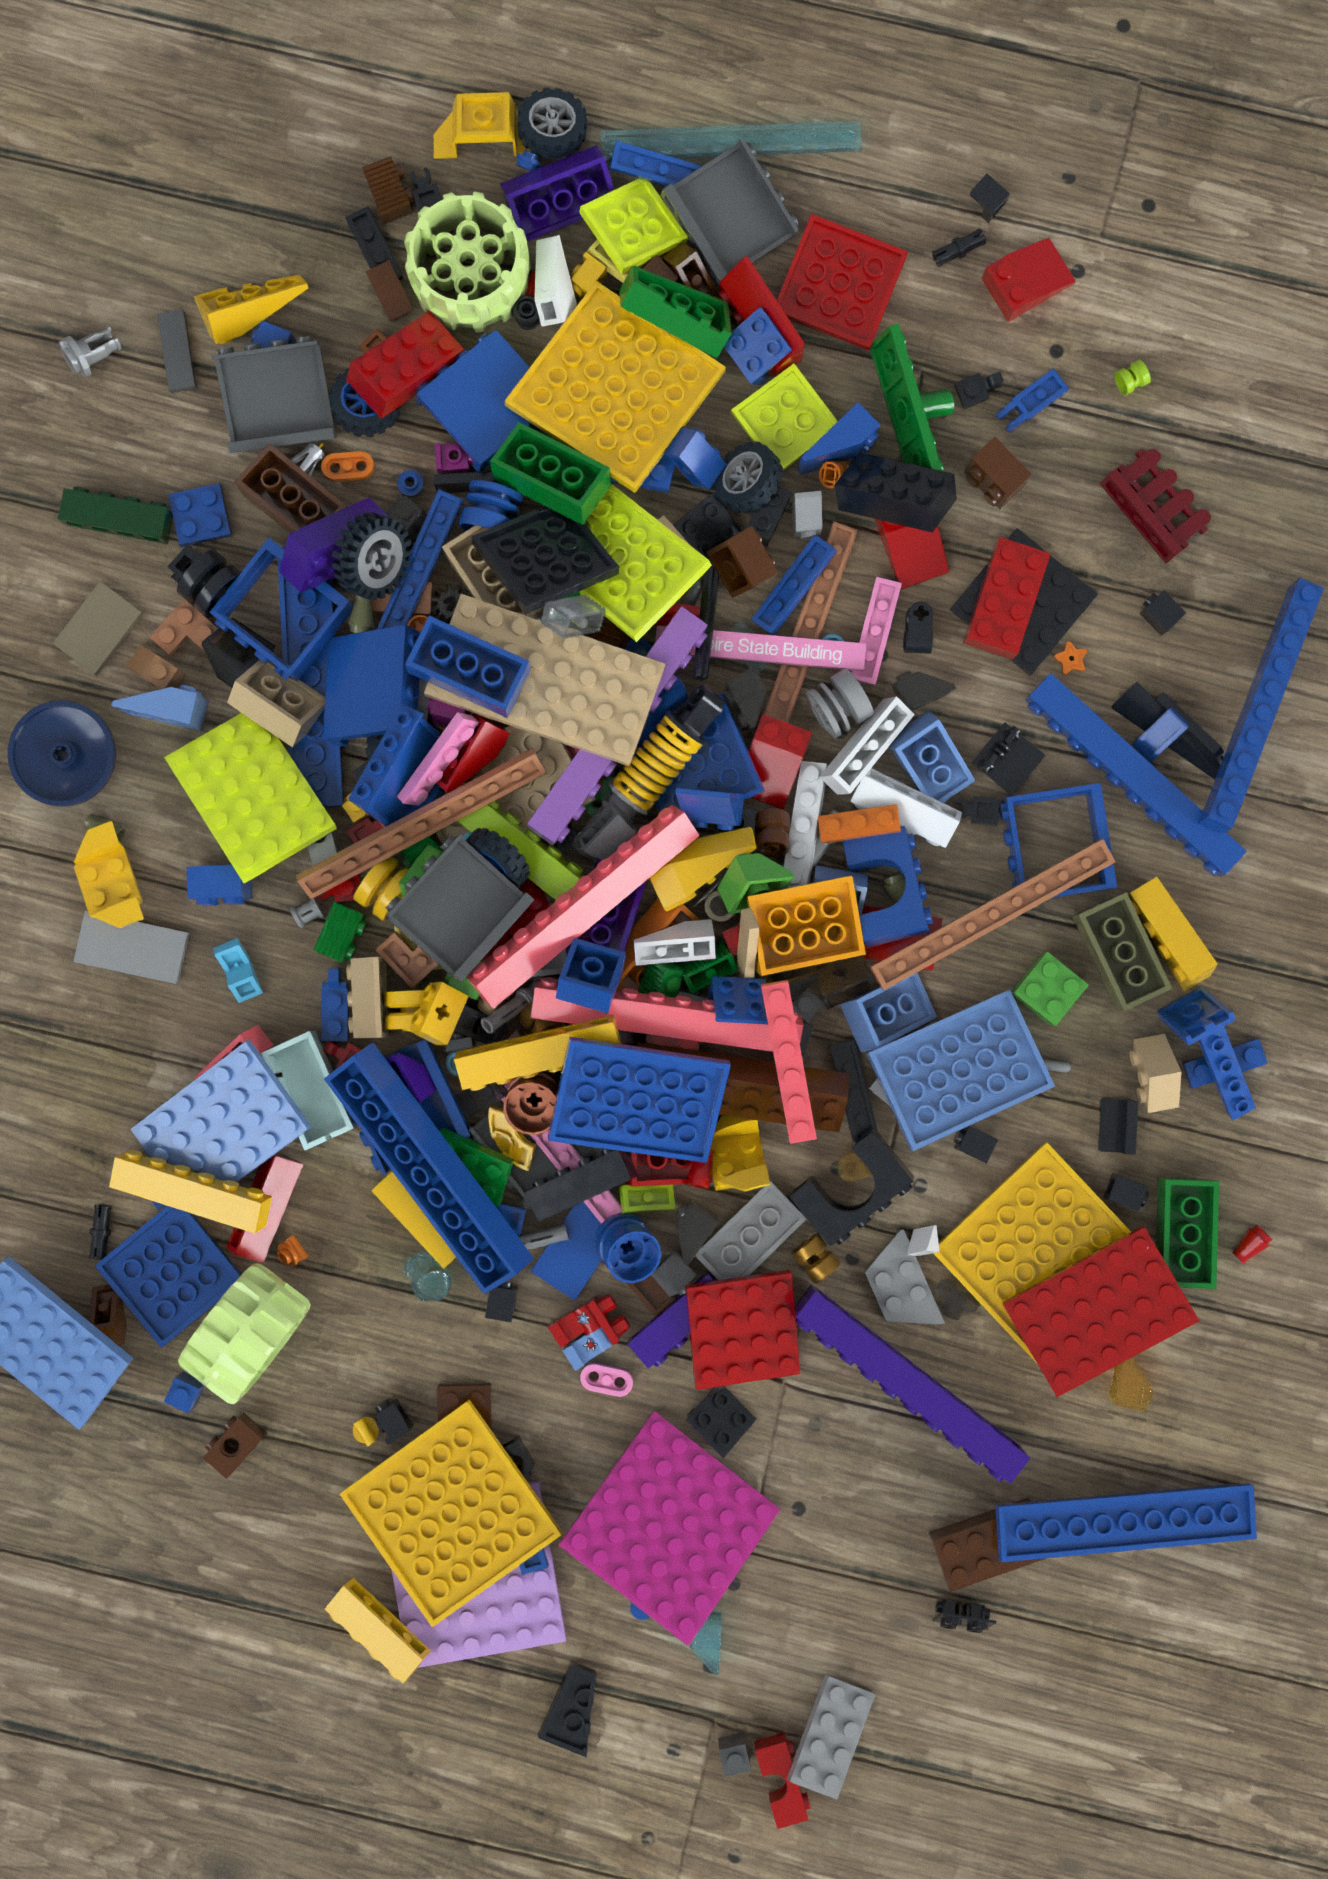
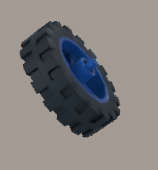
M347 368L343 375L340 373L336 377V383H332L330 388L329 401L337 424L339 426L342 425L343 430L350 433L351 431L358 437H361V435L373 437V434L379 433L380 435L386 432V428H391L395 424V418H399L401 406L382 419L375 411L372 414H367L373 409L358 393L357 395L351 394L355 389L346 381L349 370ZM347 400L357 402L349 408H347ZM361 408L362 415L354 413Z
M477 828L465 840L518 889L530 876L528 871L530 867L525 863L526 859L523 854H519L518 848L508 843L509 840L504 836L500 837L499 833L495 831L490 832L487 828L482 830Z

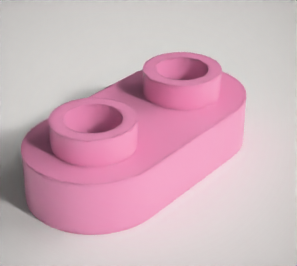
M595 1362L589 1363L584 1366L580 1375L581 1383L587 1390L612 1396H625L631 1391L633 1386V1378L629 1371ZM593 1371L599 1374V1378L596 1380H592L589 1377V1374ZM622 1377L625 1383L619 1386L615 1383V1379Z

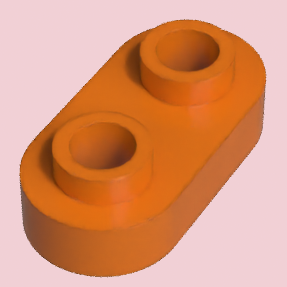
M363 451L332 453L322 460L321 470L325 477L332 482L365 480L374 473L375 464L372 457ZM361 463L366 464V468L363 471L357 469ZM335 465L340 466V470L337 473L332 472V468Z

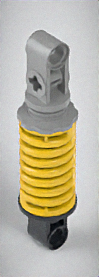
M699 685L691 692L689 698L677 713L670 710L665 712L661 723L656 725V729L662 735L651 732L649 738L653 743L649 740H644L643 747L645 749H637L636 753L639 757L633 756L631 762L633 765H630V767L624 765V770L628 774L620 771L609 782V787L613 792L609 798H605L602 801L603 805L574 838L572 847L575 851L596 863L597 858L584 852L578 837L611 801L632 823L634 822L633 818L638 812L644 815L650 813L649 811L654 802L658 801L660 797L659 793H664L666 786L671 785L672 778L677 777L679 770L684 769L685 762L691 760V754L697 753L701 746L706 744L707 741L702 736V733L723 710L724 699L705 685Z

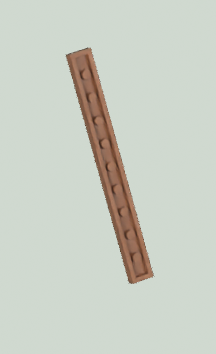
M531 748L297 874V882L309 898L312 899L547 772L536 752Z
M1100 839L870 966V969L879 986L884 991L1115 863V860L1104 839Z

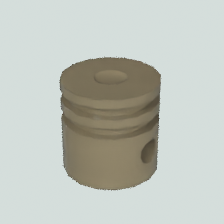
M718 890L712 892L706 898L704 911L706 916L712 919L713 922L724 923L735 914L728 913Z

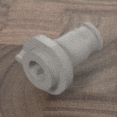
M107 325L104 330L93 332L76 342L71 336H67L59 341L61 353L74 374L80 373L84 378L90 376L91 369L89 366L108 357L113 351H120L122 349L117 337L104 343L112 338L110 326Z

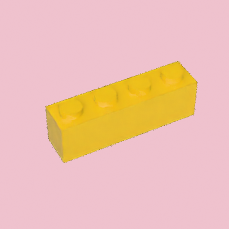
M393 1171L371 1190L443 1269L456 1258L455 1254Z
M354 1577L339 1590L325 1608L334 1622L341 1624L354 1641L360 1642L369 1651L373 1659L380 1661L388 1669L390 1675L402 1683L414 1673L432 1651Z

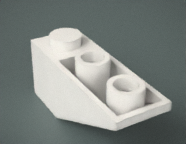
M559 235L536 240L535 303L541 326L565 322L577 306Z

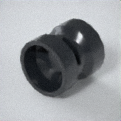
M531 296L518 298L514 304V314L518 326L525 330L535 329L540 324L535 298Z

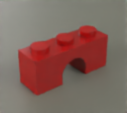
M785 1732L755 1740V1752L762 1777L777 1774L785 1779V1783L780 1789L769 1792L770 1805L777 1829L807 1821V1810L811 1809L807 1792L802 1793L799 1785L787 1780L793 1763L792 1758L796 1754L792 1740L787 1741Z

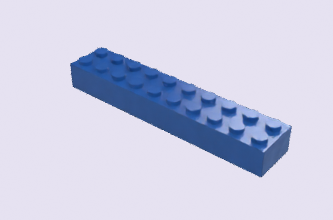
M373 1042L324 1078L325 1082L484 1294L516 1276L534 1259Z

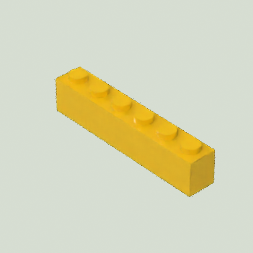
M610 1015L457 1051L454 1062L462 1090L470 1088L471 1091H476L486 1087V1084L494 1082L498 1085L506 1084L512 1081V1078L520 1076L525 1079L537 1076L538 1072L549 1070V1072L561 1071L563 1069L569 1036L621 1044L615 1017Z
M127 1150L115 1157L109 1185L110 1188L251 1233H257L266 1227L272 1196L263 1194L264 1192L261 1189L244 1188L239 1186L238 1182L232 1180L222 1181L216 1179L210 1173L190 1171L188 1166H174L166 1163V1160L162 1158L143 1156L142 1152L137 1150Z

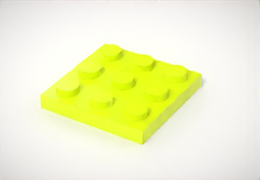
M639 178L580 206V215L621 275L630 271L633 265L636 267L651 261L656 255L659 257L673 250L680 243H686L688 239L687 234L651 182Z
M792 364L731 410V414L752 442L755 444V441L763 445L765 444L780 459L783 471L799 460L838 422L795 364Z

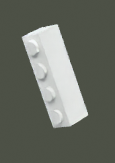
M897 696L883 699L874 709V715L865 720L819 777L837 795L850 794L915 714Z
M872 768L859 782L850 801L860 810L897 804L900 825L905 826L909 834H918L924 837L928 843L934 846L940 845L944 848L949 843L962 815L961 811Z

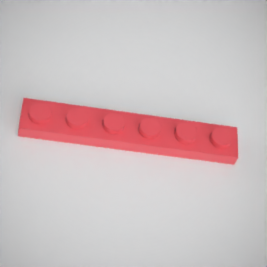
M788 980L761 984L790 1144L817 1139Z

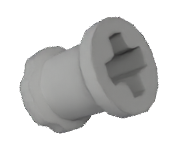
M315 897L297 908L295 906L290 908L294 920L301 929L305 927L306 923L315 918L325 917L323 909Z

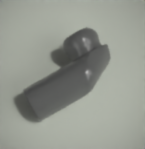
M702 576L687 590L682 604L695 606L702 591Z

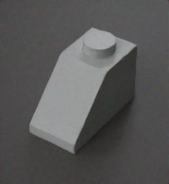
M821 491L795 493L791 505L794 537H801V540H811L814 534L820 535L822 531Z

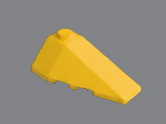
M300 275L268 280L265 286L261 287L251 283L243 284V289L229 292L227 287L196 295L194 299L211 338L216 344H227L232 342L234 338L244 335L261 321L308 289V284Z
M747 827L697 838L654 873L650 880L665 911L667 912L690 901L696 896L695 891L706 882L709 885L716 880L714 876L725 867L729 868L735 856L744 853L750 854L754 851L756 844L753 829Z

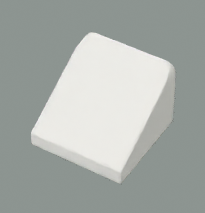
M937 1225L913 1230L907 1251L908 1255L921 1256L939 1252Z

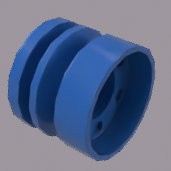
M472 480L469 484L471 492L467 493L466 500L476 507H463L458 525L464 531L471 529L475 525L490 529L512 520L506 516L519 515L520 509L517 506L522 504L523 496L519 492L496 482Z
M632 1213L612 1215L601 1224L596 1232V1251L614 1278L626 1283H636L645 1280L658 1267L661 1258L660 1245L638 1216Z

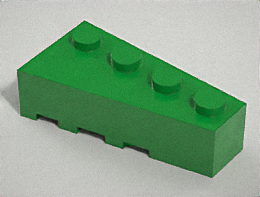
M634 265L631 267L619 290L620 307L707 354L718 358L731 336L728 302Z

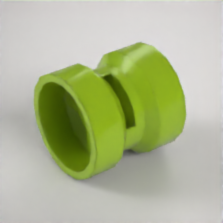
M1141 360L1131 363L1127 369L1121 368L1114 373L1116 385L1125 396L1134 392L1136 387H1144L1151 382L1150 373Z

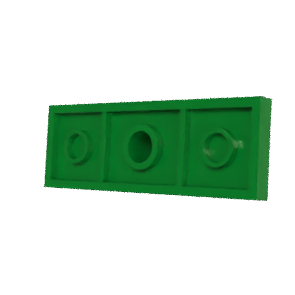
M899 324L889 325L872 343L870 351L904 463L943 471V464L938 458L935 447L936 440L931 433L928 419L948 416L953 413L954 399L952 393L948 389L919 393L913 373V362L909 358L906 349V338L901 332Z

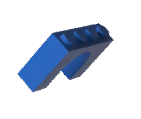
M901 826V832L843 841L847 864L851 872L889 866L899 870L906 880L905 891L896 904L887 909L859 915L863 940L867 947L930 933L929 924L933 923L930 908H925L923 899L927 898V892L924 882L919 883L917 875L922 873L919 858L913 857L912 849H916L913 833L908 834L906 827Z

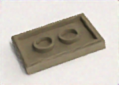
M99 581L52 644L97 676L144 613Z

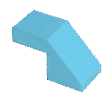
M238 938L213 948L215 957L226 973L228 987L238 1003L263 993L249 955Z

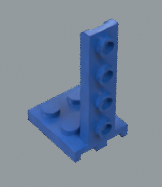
M1204 986L1157 1010L1159 1018L1188 1046L1196 1041L1199 1042L1228 1116L1235 1120L1255 1109L1254 1101L1224 1027L1236 1020L1233 1011Z

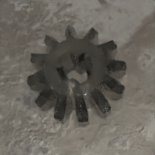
M447 584V592L445 593L442 589L438 588L437 592L440 598H431L432 603L436 605L431 607L430 611L432 614H437L435 616L436 619L450 624L455 609L453 608V612H450L447 607L448 604L453 605L452 602L457 604L461 594L471 596L469 590L462 592V586L459 584L454 591L451 584Z

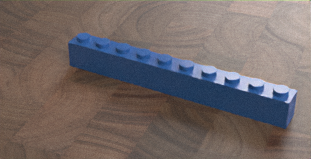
M1299 578L1288 588L1198 824L1222 834L1233 828L1324 587Z
M1050 673L1025 699L1028 703L1027 707L1032 713L1037 716L1042 715L1048 721L1047 726L1053 732L1063 734L1068 739L1066 741L1073 750L1077 752L1080 750L1087 756L1086 761L1093 768H1100L1107 774L1105 778L1115 787L1119 785L1126 792L1125 797L1135 805L1140 804L1146 810L1144 814L1155 823L1158 821L1165 827L1164 832L1171 839H1178L1184 844L1183 849L1193 858L1198 857L1204 863L1203 868L1213 876L1216 874L1218 876L1226 875L1247 852L1228 833L1222 834L1198 824L1203 811L1053 674Z

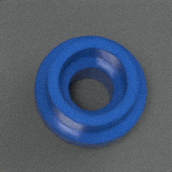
M524 150L523 155L517 153L516 158L518 161L516 165L523 169L533 171L541 167L542 163L537 161L539 156Z
M407 470L400 474L397 485L403 495L414 497L423 490L424 481L417 471ZM414 479L415 484L408 487L406 486V481Z

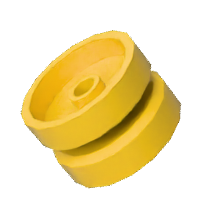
M393 856L372 867L359 885L353 898L365 908L375 902L373 914L384 922L388 920L385 918V915L389 912L385 907L395 896L399 899L402 898L399 882L409 870L406 867L397 873L400 862Z
M424 990L384 992V1006L387 1008H401V1013H388L384 1016L385 1030L402 1029V1031H410L412 1026L411 1019L422 1004Z

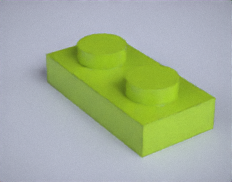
M622 1185L619 1187L622 1214L673 1211L676 1209L673 1185L636 1187Z

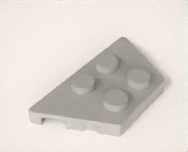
M901 1228L864 1271L886 1322L943 1324L945 1322L916 1256L907 1254L910 1242L904 1229Z

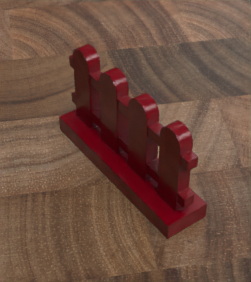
M1141 449L1135 454L1138 458L1127 468L1122 464L1104 478L1100 485L1165 564H1167L1189 545L1186 540L1196 532L1202 535L1208 530L1206 524L1210 521L1211 515L1205 509H1200L1196 513L1191 509L1189 504L1194 500V494L1191 490L1183 489L1179 493L1172 486L1177 480V473L1174 470L1166 469L1161 472L1157 468L1156 464L1161 459L1159 451L1149 449L1147 452H1144ZM1149 471L1154 479L1142 488L1136 480ZM1165 491L1171 499L1159 508L1153 500ZM1182 511L1188 519L1175 528L1170 520Z

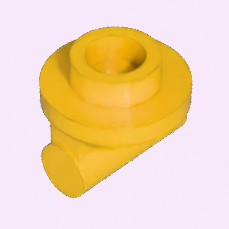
M364 1416L353 1423V1435L357 1441L366 1444L367 1447L376 1441L375 1439L378 1437L380 1429L374 1418Z

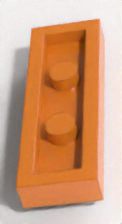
M897 804L818 816L822 844L901 832Z

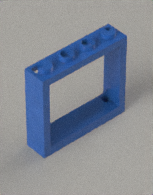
M268 538L227 589L226 594L220 598L209 613L217 618L215 624L227 633L231 629L237 634L234 637L237 642L245 648L249 645L255 648L257 651L254 655L265 664L269 661L277 666L274 671L285 680L290 676L295 681H298L349 617L353 604L325 581L320 583L315 589L336 604L338 608L292 666H289L229 618L273 560L277 558L282 562L284 549Z
M1101 783L1006 797L1002 800L1003 804H1000L999 811L1001 819L1006 822L1007 830H1004L1003 835L1005 845L1010 847L1011 856H1008V867L1010 872H1014L1015 882H1012V888L1025 881L1014 806L1086 795L1093 842L1104 839L1112 854ZM1114 863L1098 872L1100 883L1070 887L1052 898L1117 888Z

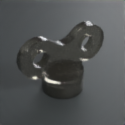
M944 1279L937 1285L939 1296L945 1299L940 1312L946 1317L959 1320L963 1310L971 1313L979 1308L980 1303L970 1292H960L954 1281ZM944 1286H949V1293L945 1292ZM968 1299H971L973 1301L972 1306H969L967 1304Z

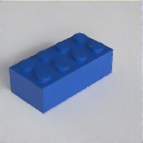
M428 616L405 663L409 674L505 718H508L531 671L530 661L432 616Z

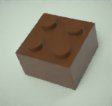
M996 437L989 441L971 459L964 471L967 481L984 493L985 500L991 506H997L999 509L1024 487L1032 475Z
M752 526L706 552L732 598L756 587L778 573L773 558L766 552L762 544L761 536Z

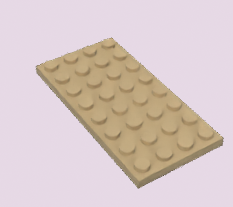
M461 594L449 625L530 661L531 671L508 718L429 682L427 683L424 695L630 767L666 664Z

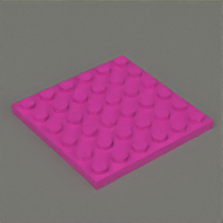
M653 1411L558 1545L682 1643L689 1646L780 1511V1508L657 1412Z

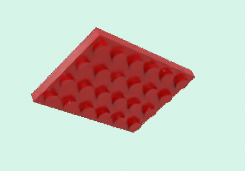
M1144 1225L1002 1302L1056 1397L1067 1393L1200 1321Z

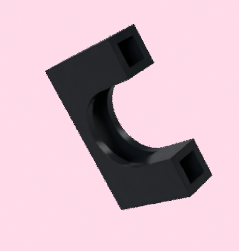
M874 1127L852 1144V1150L870 1170L874 1178L875 1188L867 1200L851 1206L837 1203L825 1192L813 1176H810L790 1194L791 1200L829 1246L836 1242L838 1244L843 1243L850 1237L851 1234L849 1232L856 1226L859 1229L865 1226L871 1220L870 1215L877 1210L879 1212L884 1211L892 1204L891 1199L897 1194L903 1196L913 1187L911 1183L914 1181V1175Z

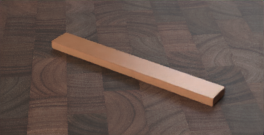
M835 521L833 522L826 542L834 547L837 552L809 588L792 637L819 639L855 541L857 529ZM781 665L764 715L785 723L789 722L809 666Z

